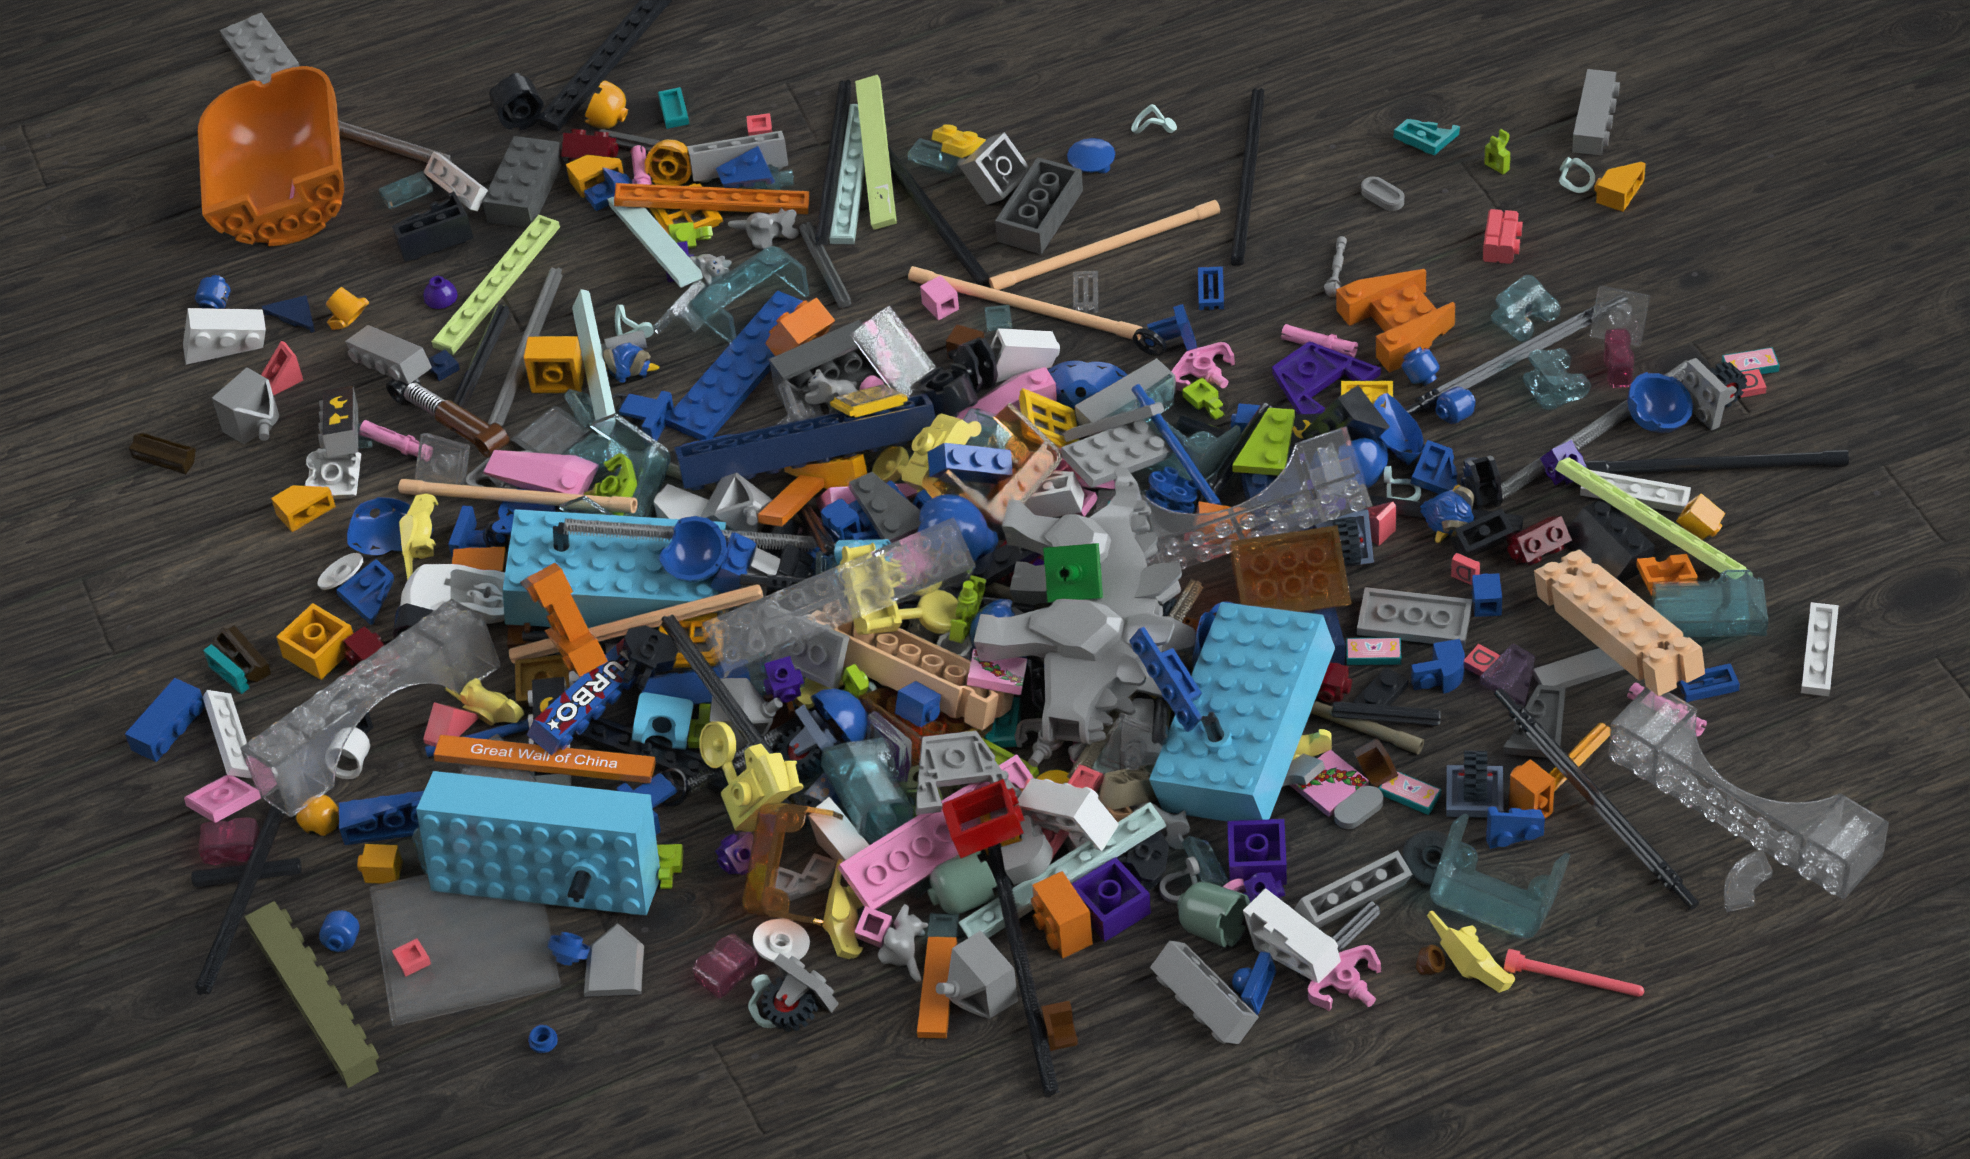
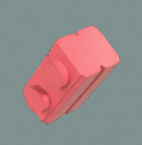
M1495 209L1488 211L1483 245V260L1485 262L1496 263L1499 261V263L1511 264L1514 254H1519L1520 239H1516V237L1522 236L1523 222H1518L1517 211L1505 210L1503 212L1502 210Z

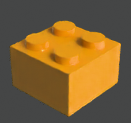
M578 336L528 337L524 362L531 392L581 393L585 369Z
M312 603L276 638L283 658L322 680L345 658L344 652H346L343 640L352 635L353 630L351 625Z

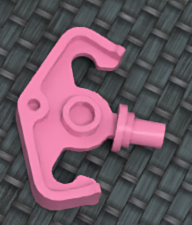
M1218 342L1185 352L1171 371L1176 378V390L1182 391L1183 388L1191 384L1188 380L1179 379L1188 374H1192L1197 378H1205L1209 384L1216 383L1219 387L1225 388L1228 385V380L1222 376L1221 369L1215 365L1212 359L1215 355L1222 354L1224 355L1223 360L1230 363L1231 366L1235 365L1234 353L1230 346L1225 342Z
M1361 945L1339 952L1341 962L1319 983L1312 980L1308 986L1309 1001L1327 1011L1331 1010L1333 999L1330 995H1321L1319 990L1329 985L1334 986L1340 993L1349 994V997L1353 1000L1360 999L1365 1005L1370 1007L1374 1004L1376 998L1367 991V983L1363 980L1360 981V974L1354 966L1359 959H1366L1368 961V968L1376 971V973H1380L1381 962L1371 946Z

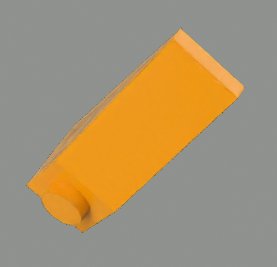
M857 454L847 458L835 456L832 457L831 461L825 463H817V461L807 462L806 466L796 469L791 468V466L784 467L785 472L796 477L806 475L824 478L823 488L825 489L830 487H848L850 481L867 474L864 454Z

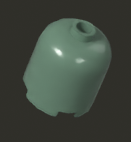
M980 851L961 859L957 855L934 868L930 875L932 888L927 890L934 906L939 904L948 914L958 915L999 897L998 893L992 890L997 884L986 861L980 862L977 855L981 854Z
M1201 881L1191 885L1179 897L1177 903L1179 921L1184 930L1222 947H1226V945L1233 947L1245 931L1246 926L1241 925L1244 919L1243 910L1250 904V900L1245 894Z

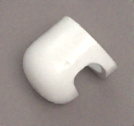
M342 727L336 731L323 755L324 762L330 772L341 779H354L358 777L362 771L364 758L370 749L369 739L362 730L356 727ZM339 752L348 758L356 759L358 768L348 771L336 767L333 762L336 753Z

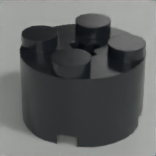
M512 73L489 91L490 103L505 128L513 130L512 128L524 130L538 122V117L541 115L544 103L533 82L527 77L521 76L519 73Z
M950 364L951 369L944 370L941 366L930 371L920 380L922 384L919 385L921 394L926 393L934 407L935 417L945 414L956 418L960 411L978 403L976 391L963 364Z

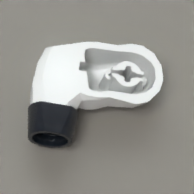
M424 564L418 567L409 577L402 591L400 607H398L395 615L393 638L406 649L424 650L429 647L441 621L452 624L463 622L491 624L504 621L502 590L505 573L496 570H480L457 564Z

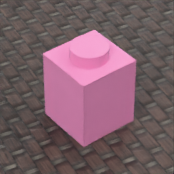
M941 275L920 286L922 304L937 320L959 310L957 291Z
M865 906L854 932L855 937L881 948L884 943V936L889 927L892 926V916Z

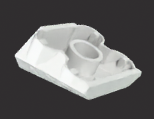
M318 448L316 451L311 452L306 459L309 476L305 486L329 487L333 499H346L356 496L361 453L328 458L326 449Z

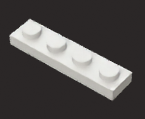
M433 151L423 173L449 193L454 191L460 202L469 209L478 212L488 190L443 155Z
M1590 470L1650 508L1681 513L1689 501L1691 487ZM1581 486V496L1600 499V497Z
M1811 602L1801 693L1829 696L1839 605Z
M207 690L203 696V701L227 775L252 778L256 769L232 695L230 693Z

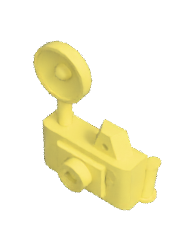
M940 414L934 419L930 427L923 428L913 440L912 450L915 452L910 460L907 450L903 447L889 446L876 459L872 472L886 483L890 480L895 483L902 476V480L913 489H916L917 493L925 490L932 498L941 495L939 487L944 479L929 477L927 452L943 443L965 445L970 436L976 437L980 434L981 424L977 421L966 423L962 419Z
M874 543L853 548L843 546L842 560L839 563L840 573L858 635L895 632L902 624V620L917 618L927 630L937 634H946L951 630L950 621L952 619L960 620L959 617H956L958 600L952 594L943 590L927 592L921 597L916 608L898 609L893 588L907 582L902 565L885 561L883 551L875 552Z
M712 721L702 729L699 738L701 756L711 768H722L729 785L722 790L721 796L735 831L752 832L758 828L757 823L790 794L803 789V784L799 783L796 770L797 761L784 762L781 753L769 754L762 744L748 747L744 751L747 769L737 776L732 764L736 753V739L731 727L725 722Z

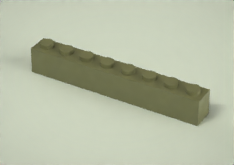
M273 901L244 916L251 935L346 1086L349 1088L379 1072L375 1061L379 1059L376 1049L372 1043L368 1045L365 1043L366 1035L360 1024L354 1025L351 1020L354 1017L347 1004H340L341 996L335 985L329 986L326 981L329 980L327 973L322 965L318 967L315 965L314 962L317 960L310 946L304 948L302 943L305 941L297 927L292 929L290 926L292 920L285 908L280 910L276 902Z

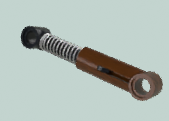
M393 378L386 384V389L394 401L399 404L407 401L434 416L438 423L474 444L478 451L487 458L491 457L494 450H500L509 443L506 431L499 424L492 423L490 425L454 402L440 398L421 386L418 378L410 384Z

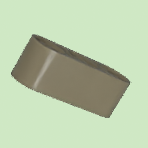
M1147 764L1106 773L1098 796L1099 801L1104 807L1112 809L1157 801L1158 799L1149 781L1155 765Z

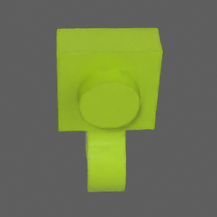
M1500 129L1498 138L1491 136L1490 142L1485 146V164L1504 175L1510 170V151L1505 149L1509 140V133Z
M693 222L669 224L668 226L671 238L676 243L687 241L688 249L696 248L697 240H709L713 236L712 226L694 229Z
M1200 378L1182 389L1183 397L1196 409L1199 410L1205 407L1209 415L1215 420L1224 415L1219 409L1223 406V403L1218 399V390L1205 379Z
M853 664L845 669L841 678L845 685L843 691L850 692L856 698L861 699L865 697L869 688V680L862 670L860 671L856 664Z
M700 704L699 719L690 720L689 748H699L701 731L706 724L710 723L711 704Z
M682 844L657 845L660 864L658 878L661 880L660 888L672 889L673 873H682L683 846Z

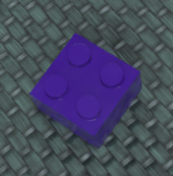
M1284 819L1227 821L1230 881L1234 879L1246 881L1254 874L1270 872L1276 881L1281 880L1282 885H1287Z
M1116 857L1072 883V886L1090 911L1091 927L1104 942L1151 914L1149 892Z

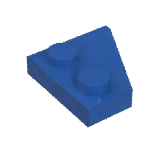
M759 146L716 168L725 188L752 187L755 185V182L766 181L767 184L775 183Z
M1427 440L1410 484L1438 494L1453 490L1457 486V470L1453 464L1454 455L1452 448Z
M375 559L337 588V595L372 625L394 582V574Z
M1488 807L1486 841L1489 848L1506 847L1512 843L1534 840L1544 836V815L1541 810L1536 809L1522 810L1520 808H1510L1509 813L1498 812L1496 807Z

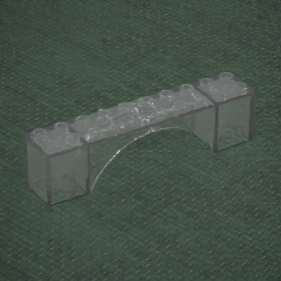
M1343 427L1295 443L1291 458L1280 475L1259 494L1231 508L1201 514L1180 513L1158 506L1144 494L1141 495L1142 500L1146 501L1147 506L1151 509V514L1145 515L1150 529L1148 531L1136 530L1135 536L1151 532L1157 535L1158 541L1156 545L1158 551L1156 554L1145 559L1148 567L1153 564L1179 562L1181 570L1187 567L1207 562L1211 559L1234 553L1235 551L1258 545L1319 523L1361 511L1373 505L1347 427Z
M953 517L703 623L701 633L720 677L723 679L734 678L760 667L764 663L773 661L804 642L854 619L900 602L921 598L927 593L944 589L970 578L976 565Z
M450 599L428 616L423 617L411 628L402 632L387 645L379 648L370 657L359 662L353 669L338 677L336 681L317 692L302 705L294 708L292 712L273 723L268 729L253 737L240 750L261 798L288 816L293 817L307 807L311 801L319 798L334 787L337 764L346 741L364 715L382 699L408 686L427 683L445 686L460 695L468 682L474 678L481 681L498 669L501 664L484 617L459 602Z
M1645 687L1611 722L1609 758L1616 764L1626 767L1639 778L1657 786L1662 792L1677 798L1685 806L1705 815L1708 820L1720 824L1733 835L1739 836L1751 843L1756 849L1776 858L1779 863L1789 866L1799 872L1804 878L1819 884L1830 894H1835L1844 900L1883 857L1889 822L1840 793L1818 801L1781 802L1748 793L1724 779L1709 764L1699 747L1695 732L1697 708L1670 692L1658 697Z

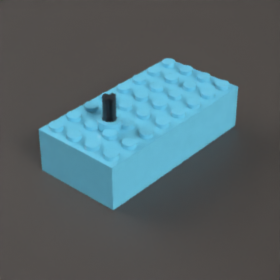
M516 509L514 511L502 590L505 624L524 625V623H530L531 626L551 627L546 617L550 614H548L544 607H541L538 601L533 602L528 591L521 585L520 581L553 563L562 568L573 590L571 595L588 628L721 594V592L712 589L710 586L713 576L704 581L690 583L678 580L664 569L659 561V556L663 548L669 546L668 538L665 542V538L663 541L662 538H660V541L659 538L655 541V537L653 541L652 537L649 541V537H647V540L646 537L642 540V536L640 540L639 536L636 540V536H634V539L632 536L630 539L629 536L626 539V535L623 539V535H621V538H619V535L617 538L614 535L613 538V534H611V538L609 534L608 537H606V534L604 537L601 534L600 537L599 533L597 537L596 533L594 537L593 533L591 536L590 533L586 536V532L584 536L583 532L581 536L580 532H578V535H576V532L574 535L573 532L570 535V531H568V535L566 531L563 534L565 518L655 526H675L679 519ZM713 521L719 525L720 530H726V522Z
M1225 602L1220 603L1191 675L1202 692V695L1197 700L1192 701L1202 716L1201 721L1193 730L1186 732L1175 715L1168 732V738H1166V744L1162 746L1149 778L1163 811L1179 814L1185 810L1188 816L1221 821L1270 819L1335 650L1323 615Z
M433 771L416 808L431 891L647 915L660 881L658 878L660 868L651 795Z

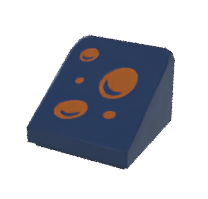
M827 773L820 775L804 793L820 799V804L828 797L835 804L842 801L839 787Z

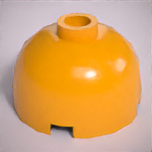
M604 80L599 85L602 88L601 92L598 94L594 93L585 117L589 118L585 120V123L599 129L614 127L618 121L623 122L628 113V109L625 108L626 98L623 91L616 85Z
M666 139L658 142L649 150L645 159V171L647 175L649 173L653 178L652 181L656 185L679 186L689 180L692 173L688 148L682 142Z

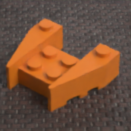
M1425 269L1360 279L1336 289V311L1349 326L1372 317L1384 331V333L1376 336V358L1389 373L1401 368L1404 361L1403 356L1419 346L1422 349H1428L1435 338L1440 334L1444 335L1455 325L1454 302L1436 309L1423 294L1426 292Z
M553 563L520 581L521 585L528 591L533 602L538 601L541 607H544L548 614H550L546 617L551 627L545 630V633L563 656L562 661L569 672L573 670L580 677L608 662L597 638L589 631L571 595L573 590L561 567Z

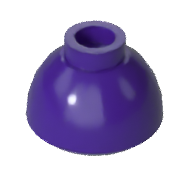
M434 276L425 287L423 297L427 306L434 309H442L452 305L456 301L458 293L450 281L441 276Z

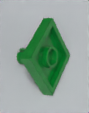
M1099 543L1043 548L1047 602H1055L1057 599L1085 600L1103 598Z

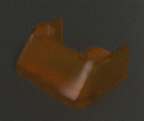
M1010 402L994 419L1012 435L1005 444V450H1011V459L1014 463L1012 467L1013 475L998 482L985 498L978 491L969 489L949 469L932 484L943 495H958L968 499L980 510L986 521L997 525L1003 524L1009 499L1020 500L1025 504L1062 461L1060 449Z
M768 803L762 806L757 816L742 904L744 909L748 913L757 916L822 926L823 920L789 914L790 899L788 894L781 889L775 888L785 832H797L803 827L806 815L843 821L844 815L833 810L796 804Z

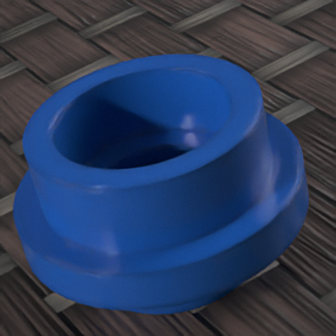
M539 1025L531 1031L528 1042L533 1051L546 1053L557 1045L558 1038L552 1028L547 1025Z

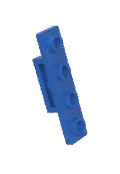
M1139 628L1129 640L1133 651L1139 656L1146 667L1147 673L1153 678L1163 698L1174 711L1178 722L1182 724L1186 732L1193 730L1201 721L1202 716L1192 701L1197 700L1202 695V692L1175 650L1171 648L1161 653L1146 628Z

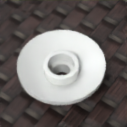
M351 553L335 561L321 574L318 579V586L323 590L343 585L361 567L363 563L362 555L360 553Z
M785 919L769 920L760 924L753 934V946L756 952L771 962L776 959L779 953L788 959L794 956L800 960L809 949L810 940L807 932L793 921Z

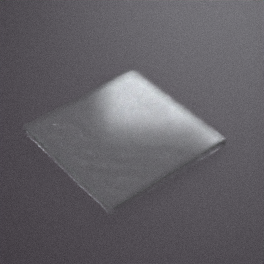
M428 874L370 887L389 1012L393 1026L561 988L556 958L552 954L553 951L547 947L551 932L545 904L431 891ZM418 938L429 956L431 964L405 977L394 959L392 950Z

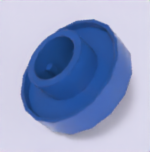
M561 932L560 936H550L547 945L553 951L552 954L556 956V961L571 966L573 962H579L580 959H587L590 950L588 945L582 943V937L568 932Z

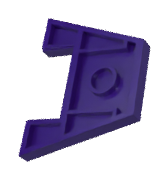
M1309 341L1272 366V374L1297 414L1323 413L1325 408L1312 399L1317 393L1343 375H1346L1352 381H1373L1381 375V368Z

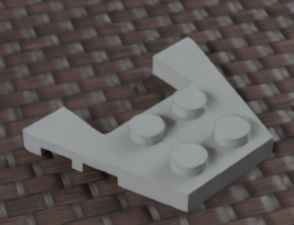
M977 731L922 738L915 808L916 815L941 812L942 802L937 787L986 781L992 784L1004 779L1008 789L1014 788L1017 798H1019L1022 792L1008 779L1009 774L1006 771H1002L996 763L995 755Z

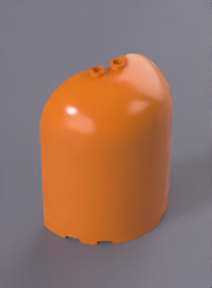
M292 67L271 74V80L266 84L252 80L237 85L219 95L208 105L198 125L202 215L206 221L218 232H225L234 236L236 241L251 245L254 242L268 243V246L291 244L309 238L326 227L325 223L339 212L344 193L337 102L334 88L328 76L320 69L314 67ZM292 181H293V186L295 187V190H294V196H293V198L290 199V193H291V187H292Z

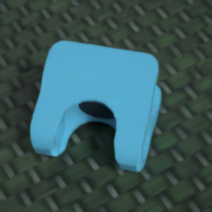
M647 692L641 693L639 695L631 741L645 743V740L650 736H663L672 742V748L685 750L693 702L683 698Z

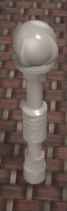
M1343 236L1337 238V252L1334 255L1332 264L1333 274L1324 285L1325 293L1329 297H1336V289L1341 288L1338 276L1342 270L1344 259L1342 254L1347 243V239Z

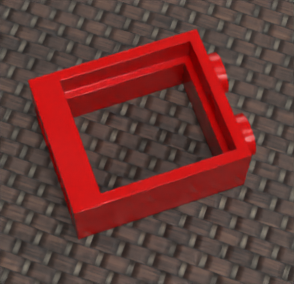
M1004 779L942 803V810L949 833L960 859L1024 833L1020 822L1025 821L1020 806L1016 805L1019 804L1014 788H1007ZM1006 806L1007 814L963 830V823Z

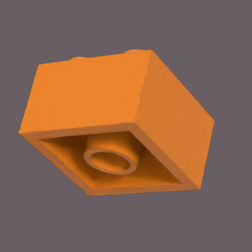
M817 297L810 302L805 300L795 308L793 313L789 314L786 312L776 320L778 324L769 331L770 336L765 344L777 356L827 334L835 320Z
M1061 871L1033 884L1031 903L1035 914L1032 917L1036 927L1039 930L1043 929L1046 933V939L1050 948L1053 951L1057 950L1063 959L1093 945L1090 911L1064 872Z

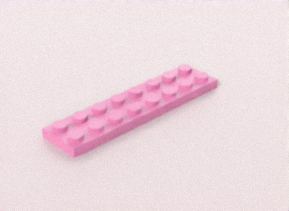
M1017 754L999 765L1002 771H1006L1009 774L1008 779L1015 788H1024L1025 781L1034 778ZM990 782L970 783L941 802H947L987 786ZM1006 806L991 812V818L994 819L1007 814ZM941 809V812L916 816L845 860L837 868L864 907L867 906L877 910L929 877L934 868L959 854L951 839L945 816ZM978 817L963 823V830L981 824V819Z

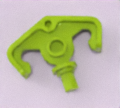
M622 453L615 455L608 461H604V466L612 473L621 466L618 476L610 475L602 483H596L592 490L584 493V495L632 497L637 487L632 461ZM597 510L595 514L623 516L624 512Z
M972 575L969 579L971 581L963 583V589L958 597L956 617H959L960 620L952 619L950 621L949 640L960 644L964 642L969 634L971 621L979 610L985 592L986 579Z

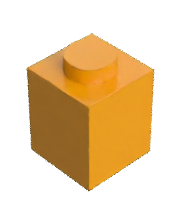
M1699 494L1686 504L1676 522L1685 530L1703 540L1707 536L1713 537L1719 532L1722 527L1720 522L1725 513L1703 494Z
M365 844L363 855L358 857L357 867L358 871L362 872L365 883L398 884L403 860L398 845Z

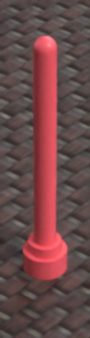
M1508 949L1504 970L1509 973L1515 974L1516 971L1522 972V970L1636 997L1644 994V988L1641 985L1526 959L1525 955L1520 954V951Z

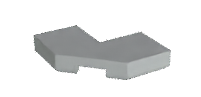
M814 853L802 874L776 866L764 886L765 893L792 901L828 889L834 877L837 861Z

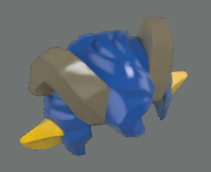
M632 343L621 344L613 350L608 348L603 353L606 369L621 383H624L626 381L625 378L639 374V376L645 378L648 371L659 369L658 365L650 363L649 359L651 356L648 352Z
M1457 485L1453 490L1443 492L1433 499L1425 501L1420 506L1422 508L1420 512L1426 518L1429 528L1436 532L1435 542L1441 543L1447 535H1452L1454 529L1474 520L1472 514L1474 495L1468 488Z

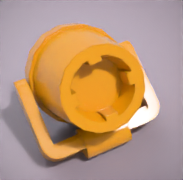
M343 287L339 288L326 303L328 309L334 314L327 321L328 325L332 330L348 327L369 304V301L364 297H355Z

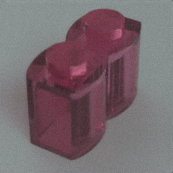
M1625 328L1608 329L1605 333L1603 359L1607 367V381L1612 388L1630 387L1633 382L1634 353L1630 349V334Z
M237 818L229 822L218 821L214 823L210 821L202 824L199 853L203 863L218 865L229 860L238 862L248 861L260 833L256 820L254 818Z
M732 933L725 938H721L716 943L713 951L700 956L696 960L693 967L694 979L716 997L721 998L728 994L740 980L746 978L758 966V953L754 948Z

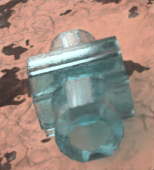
M767 164L775 183L767 184L766 181L755 182L754 186L746 187V189L781 190V187L794 185L792 169L778 171V167Z

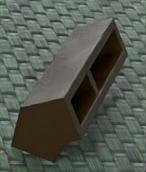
M143 432L133 436V443L129 447L133 459L182 474H187L195 460L196 448Z
M235 625L228 629L222 627L213 641L233 663L244 671L246 679L258 682L271 675L267 661Z

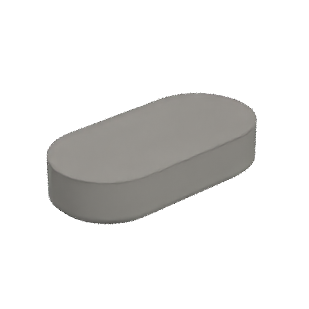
M1368 177L1362 181L1361 193L1371 202L1388 211H1396L1404 206V193L1397 187L1379 177Z
M1364 786L1355 791L1335 807L1334 820L1336 824L1344 829L1358 827L1382 808V792L1373 786Z

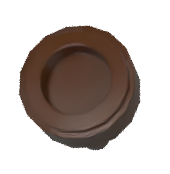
M1428 945L1420 949L1416 962V970L1419 974L1434 975L1444 970L1445 957L1438 946Z

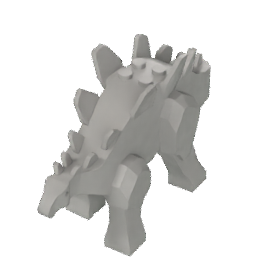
M1119 466L1115 469L1117 480L1115 482L1116 494L1106 507L1089 518L1077 514H1066L1061 519L1037 516L1020 500H1008L1002 524L1008 545L1020 546L1044 556L1043 548L1099 543L1103 598L1085 600L1057 599L1055 602H1047L1045 565L1034 566L1027 562L1016 561L1010 586V593L1014 602L1029 605L1038 603L1053 604L1050 607L1028 613H1023L1017 608L1012 607L1016 615L1013 617L998 618L985 614H980L974 645L980 661H996L1029 656L1044 664L1045 705L1042 716L1043 740L1046 742L1060 739L1091 745L1093 742L1106 738L1105 733L1101 730L1104 728L1103 725L1110 726L1113 724V719L1108 715L1113 709L1127 715H1132L1136 712L1132 701L1128 698L1133 692L1138 691L1163 697L1160 689L1153 678L1147 673L1146 667L1139 656L1133 651L1132 645L1129 642L1139 628H1146L1161 653L1171 648L1176 653L1190 651L1195 646L1196 632L1193 628L1172 617L1163 616V607L1159 604H1164L1181 592L1178 581L1182 576L1181 566L1179 562L1147 566L1145 559L1156 554L1158 551L1156 545L1158 538L1154 532L1135 536L1136 530L1148 531L1150 529L1145 515H1150L1151 509L1147 506L1146 501L1142 500L1138 483L1124 466Z

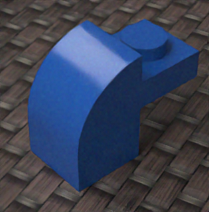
M1460 639L1433 643V661L1412 665L1411 683L1414 690L1429 689L1441 685L1444 694L1456 689L1461 684L1464 677L1465 655Z

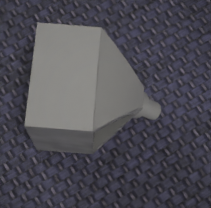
M1005 132L988 138L967 159L960 158L957 163L987 205L1003 200L1021 183L1030 169Z
M245 368L212 397L223 433L242 444H246L258 435L260 440L265 441L269 439V431L277 422L279 412L267 378L249 368Z
M734 473L720 479L700 517L708 518L711 521L726 522V530L760 533L764 524L758 523V513L772 499L741 475Z
M720 678V681L724 683L727 690L738 702L737 704L743 709L742 711L748 716L747 718L751 720L762 736L765 735L773 722V716L776 714V711L783 706L782 701L779 698H775L770 702H766L747 678ZM712 696L710 722H725L731 727L735 735L737 751L747 745V743Z
M982 931L977 932L952 948L948 980L946 983H938L936 985V992L938 994H943L959 1007L991 1019L1018 1001L1014 967Z

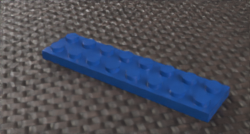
M776 291L665 418L666 426L698 440L713 438L771 371L769 359L775 357V355L765 343L770 336L769 331L778 324L776 320L786 312L789 314L793 313L795 308L803 301Z

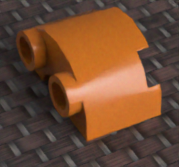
M1687 554L1670 555L1661 562H1657L1655 557L1637 559L1636 566L1648 591L1655 600L1689 595L1692 591L1691 586L1694 585L1698 578Z

